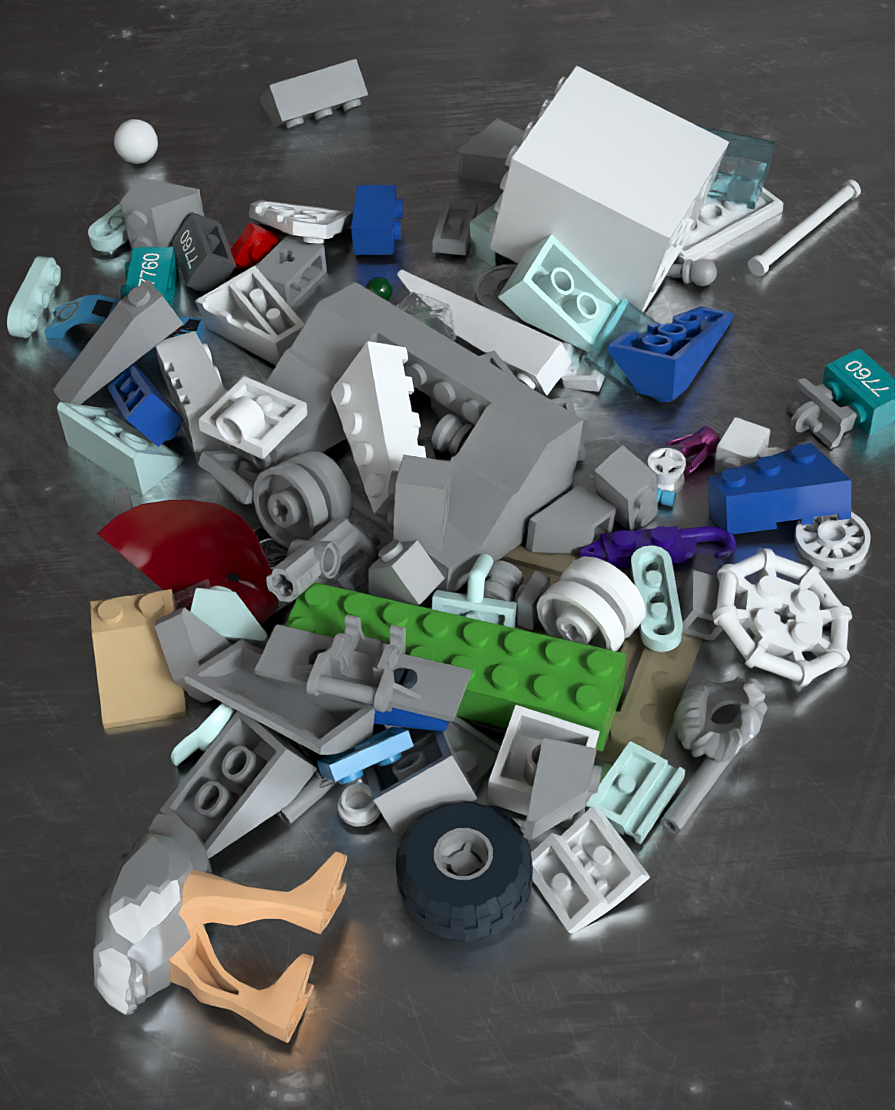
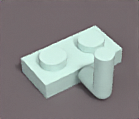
M482 554L478 557L469 573L467 595L436 590L432 599V609L515 628L517 603L483 597L485 578L493 565V559L488 554Z

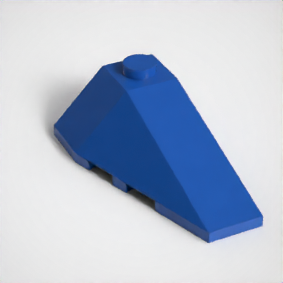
M700 306L674 315L672 323L661 325L654 322L649 324L647 332L638 335V332L634 330L622 334L608 345V353L638 393L652 396V399L659 402L673 401L689 387L732 322L733 313Z

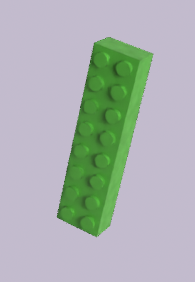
M316 582L298 596L285 624L286 627L335 638L338 633L345 634L344 621L346 615L349 614L360 617L361 629L365 637L389 642L391 625L405 627L406 649L404 654L472 670L456 716L508 728L514 708L518 705L600 731L596 745L599 751L604 750L625 683V653Z

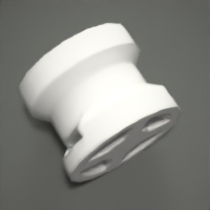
M660 448L653 451L649 455L647 463L648 467L657 474V488L662 489V491H674L677 494L684 486L685 457L681 452L672 448Z

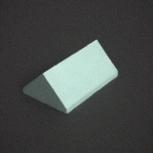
M59 402L57 411L67 445L142 495L180 466L183 461V457L163 444L158 447L132 424L109 409Z

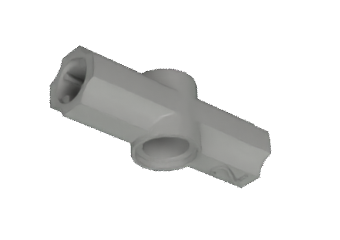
M335 517L309 540H293L289 546L287 558L274 567L272 573L266 577L268 590L273 592L279 601L292 602L319 578H334L339 571L341 559L360 541L358 528L350 524L347 518Z

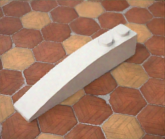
M402 269L398 272L397 276L410 297L423 313L428 314L433 319L434 325L444 336L477 356L495 350L515 377L535 391L547 396L572 363L562 342Z

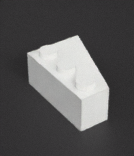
M256 266L251 267L195 300L207 329L275 366L284 352L291 348L305 325Z

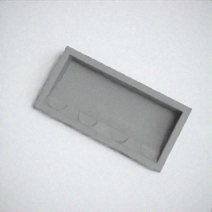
M244 640L238 641L185 675V683L320 755L344 752L373 735L374 706L329 694L325 696L307 694V687L256 675L254 669L263 650Z

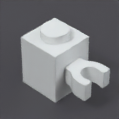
M735 417L717 446L714 473L719 474L727 469L737 468L757 461L762 457L772 456L786 450L778 447L768 448L769 428Z

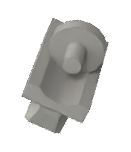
M806 378L797 380L795 395L786 408L793 415L791 426L798 432H804L809 429L830 449L837 447L843 433L852 429L857 413L848 405L843 407L837 406L832 401V391L824 384L814 386Z

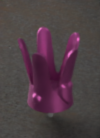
M703 426L693 435L666 442L668 446L680 444L683 448L679 452L683 454L685 459L696 455L692 463L683 472L684 477L688 476L706 457L716 453L720 442V434L716 433L712 428Z

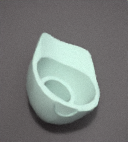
M224 703L220 704L197 730L188 735L173 749L171 754L172 763L178 766L198 749L206 752L238 710Z

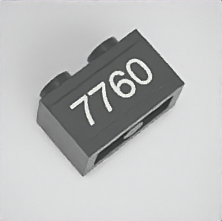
M192 212L175 236L172 244L186 285L195 291L209 293L226 281L236 264L221 223Z

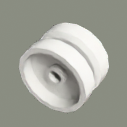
M583 556L574 560L562 573L560 580L552 584L540 597L537 604L538 618L549 636L612 651H617L620 648L624 638L630 637L646 615L645 603L639 590L631 580L612 564L596 557Z

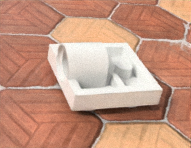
M244 376L198 419L201 432L264 459L307 416V403Z

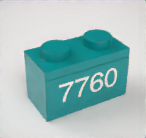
M174 247L133 248L130 262L125 263L126 284L121 285V300L133 288L140 286L148 279L173 309L179 274Z
M859 348L825 365L822 384L832 391V401L837 406L843 407L848 405L857 413L854 424L858 425L868 435H871L895 422V378Z

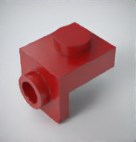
M250 222L235 243L227 240L236 264L235 267L240 270L244 267L250 269L261 262L280 241L273 232Z

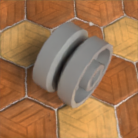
M307 450L285 462L279 463L261 472L254 483L253 500L256 513L268 534L285 548H289L293 540H309L335 517L347 518L349 521L352 516L353 499L350 485L338 465L320 451Z

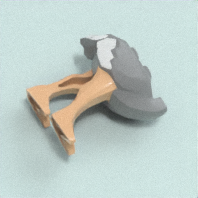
M157 814L150 824L147 834L141 835L136 839L129 853L123 852L120 855L111 885L108 890L102 889L95 901L93 914L96 917L93 949L94 986L111 1007L126 1016L127 1014H133L138 1004L144 1003L147 997H151L157 991L167 988L172 982L188 988L200 1003L230 1009L251 1021L266 1034L288 1043L313 992L314 985L307 982L314 962V956L301 954L273 986L258 991L239 982L224 970L213 951L205 925L206 923L214 922L237 926L260 919H283L321 934L333 917L346 891L347 885L341 881V877L347 861V855L336 851L306 882L291 891H275L252 887L213 875L207 852L195 832L178 817Z

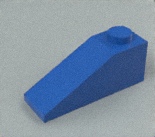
M134 363L121 372L108 385L107 388L125 419L158 447L165 440L169 441L174 438L179 432L184 419L171 402Z

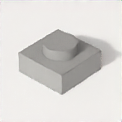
M535 571L527 585L521 584L518 588L514 602L517 603L519 626L529 630L534 629L539 620L537 604L540 597L550 587V576Z

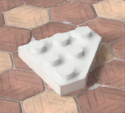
M259 200L250 204L249 218L259 221L260 224L277 228L282 233L304 236V242L324 243V239L333 238L335 234L343 233V230L352 226L353 212Z

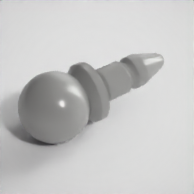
M687 259L684 264H673L666 277L683 278L685 284L693 282L698 286H707L715 280L717 269L715 264L709 259H698L695 262Z

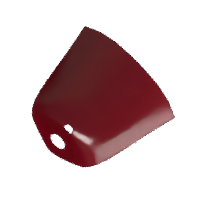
M164 500L145 503L117 515L97 532L99 537L115 548L162 590L172 589L174 600L180 608L184 607L190 611L196 588L210 589L213 586L225 587L236 592L259 624L273 616L279 607L280 601L277 596L268 590L266 577L272 573V570L257 535L240 515L220 504L197 500ZM235 573L239 576L240 580L238 582L237 580L234 582L228 581L227 575Z

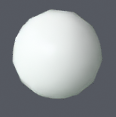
M131 119L121 124L114 135V147L119 157L124 161L132 164H141L154 156L158 148V137L150 124L141 120Z

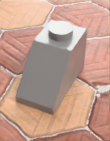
M395 540L385 545L379 551L378 556L380 558L369 568V595L412 605H420L445 578L418 540L405 542Z
M184 607L157 619L155 629L173 682L186 690L192 698L201 701L203 704L214 700L215 698L185 683V675L233 644Z
M543 737L526 818L524 838L532 840L585 808L588 792H598L602 766L594 765L597 748Z

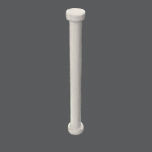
M852 179L843 182L837 193L763 254L752 257L748 261V268L751 273L758 277L763 276L768 271L769 265L846 201L854 200L861 193L859 184Z

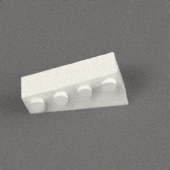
M195 331L162 340L155 346L159 368L174 406L184 419L181 424L197 464L202 451L230 450L225 445V442L201 432L198 419L227 393L222 384L217 366L213 367L212 357L207 343L202 344Z
M367 341L340 380L334 385L331 395L374 514L388 515L390 501L395 500V495L388 494L392 470L399 471L404 454L426 458L425 447L418 446L417 443L421 425L419 414L412 412L409 394L414 392L412 377L405 376L403 363L408 361L406 347Z

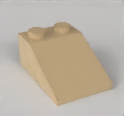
M172 589L90 601L92 640L104 729L188 716L186 692L173 682L155 629L157 619L177 610Z

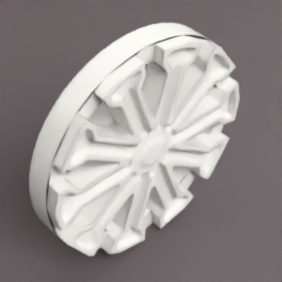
M852 512L851 519L839 520L837 514L814 517V520L816 519L821 522L820 525L815 521L814 524L801 525L799 520L795 532L797 550L805 560H810L813 565L821 569H827V567L833 568L835 571L849 569L851 565L859 564L868 552L871 539L870 531L866 523ZM830 517H836V520H830ZM852 523L853 526L847 527L846 524ZM830 553H832L833 558H828Z

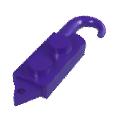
M659 526L651 529L620 530L600 534L599 540L580 549L579 558L583 556L596 557L612 564L617 569L631 568L633 553L644 546L663 548L669 553L673 564L686 562V559L691 558L695 554L698 542L718 541L724 543L726 547L715 552L714 557L716 559L727 558L732 555L737 545L732 533L717 526L678 529L677 526Z

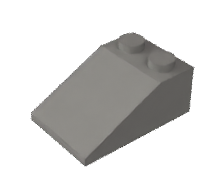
M237 711L160 811L164 815L178 817L190 827L204 846L209 859L288 806L317 768L277 731Z

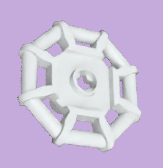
M761 548L755 555L734 564H724L717 573V578L720 582L717 607L712 613L714 623L721 626L745 658L744 664L750 669L755 666L791 679L797 686H807L811 679L833 668H843L850 658L847 651L848 621L852 619L850 608L841 604L819 575L820 569L815 565L810 568L775 555L771 549ZM757 572L760 581L751 585L744 577ZM776 572L791 577L793 579L799 580L800 582L798 584H794L786 580L777 578ZM735 595L741 598L740 609H736V606H734ZM820 603L825 608V610L819 609ZM775 612H779L782 615H784L787 619V623L784 624L780 622V616ZM831 626L830 642L822 638V627ZM748 628H750L755 635L753 639H751L750 636L746 633V630ZM806 651L807 653L811 651L818 658L810 662L806 661L802 652Z

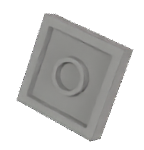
M232 450L202 451L198 465L205 471L210 472L220 482V486L233 495L237 501L247 505H254V483L258 475L263 471L256 468L251 461L239 455L238 452H233Z

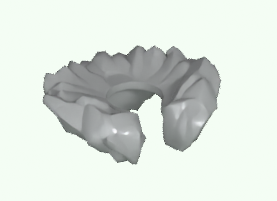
M737 676L735 680L723 683H714L707 680L702 685H696L690 690L685 691L674 713L675 724L673 730L678 732L677 738L681 740L684 748L692 750L693 757L706 754L717 762H725L731 759L740 750L747 749L760 731L763 715L761 711L754 707L763 702L766 686L754 678L745 679ZM727 704L741 706V718L732 723L721 725L711 720L713 713L721 706Z

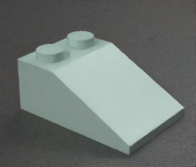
M552 234L526 251L498 296L524 322L594 355L600 353L626 307Z

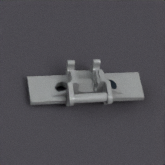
M349 614L346 615L344 621L345 634L338 633L335 638L276 624L254 669L256 675L307 687V694L325 696L329 694L374 705V710L391 712L392 708H397L451 722L455 719L472 674L470 669L404 654L406 649L405 627L391 625L389 642L365 637L361 629L360 617Z

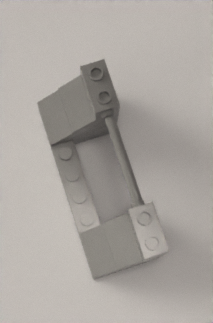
M354 282L317 303L293 345L284 352L265 383L268 387L307 403V416L264 459L226 442L225 445L233 452H238L239 455L251 461L256 468L262 471L285 462L307 450L320 451L321 453L347 438L333 402L331 391L366 342L406 347L408 361L403 363L405 376L412 377L413 387L475 425L458 454L450 460L452 462L449 515L441 550L423 547L445 578L434 590L455 592L468 582L469 573L480 555L488 554L492 557L493 561L505 556L527 540V524L534 513L543 511L554 503L561 494H567L573 489L583 419ZM350 489L353 499L352 509L387 532L388 543L392 542L394 525L387 524V515L374 514L370 502Z

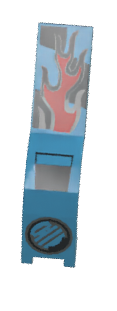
M85 295L58 306L53 312L54 319L51 325L46 326L44 330L47 338L64 339L67 330L74 325L87 323L101 326L119 303V300L103 295ZM179 317L183 325L165 338L168 339L195 331L199 340H201L205 330L203 319Z

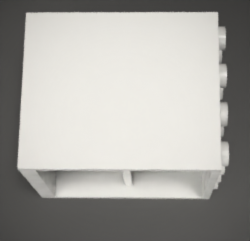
M576 66L568 78L563 76L555 89L553 100L546 99L539 112L537 123L530 122L524 132L523 143L520 147L514 145L507 157L505 165L509 169L500 184V189L504 190V192L500 195L494 211L498 214L489 229V233L493 235L489 249L519 264L526 251L552 234L626 305L621 317L637 324L692 234L729 141Z

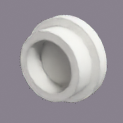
M363 783L352 784L339 797V815L349 825H369L381 813L373 800L369 785Z

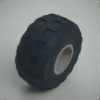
M466 801L463 803L441 805L417 818V821L403 835L396 857V876L399 893L407 912L412 915L417 924L425 930L439 935V937L468 941L478 940V938L489 935L492 936L502 931L511 922H514L521 914L525 903L528 902L533 877L530 845L528 840L523 837L524 834L520 830V826L499 809L490 805L486 806L477 802Z

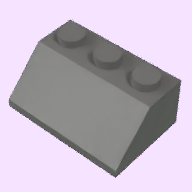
M353 59L271 84L259 97V101L276 128L286 125L287 130L305 124L303 119L313 116L316 121L328 118L333 115L332 110L343 107L344 112L354 110L362 106L361 101L368 96V92L357 60Z

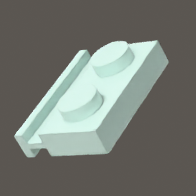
M629 741L600 783L598 792L594 793L585 805V813L592 806L601 809L618 833L622 835L626 833L634 837L635 842L641 845L684 780L685 769L681 767L676 769L668 765V760Z

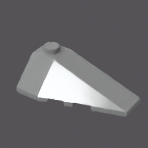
M147 279L140 286L133 288L127 296L119 301L53 391L61 402L81 405L182 326L183 322L161 293Z

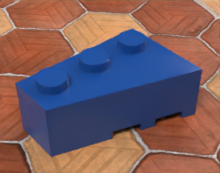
M811 443L797 445L781 453L765 456L757 461L737 468H730L722 473L707 477L709 516L720 528L732 533V535L777 529V522L800 519L801 525L814 524V517L837 514L839 520L851 519V479Z

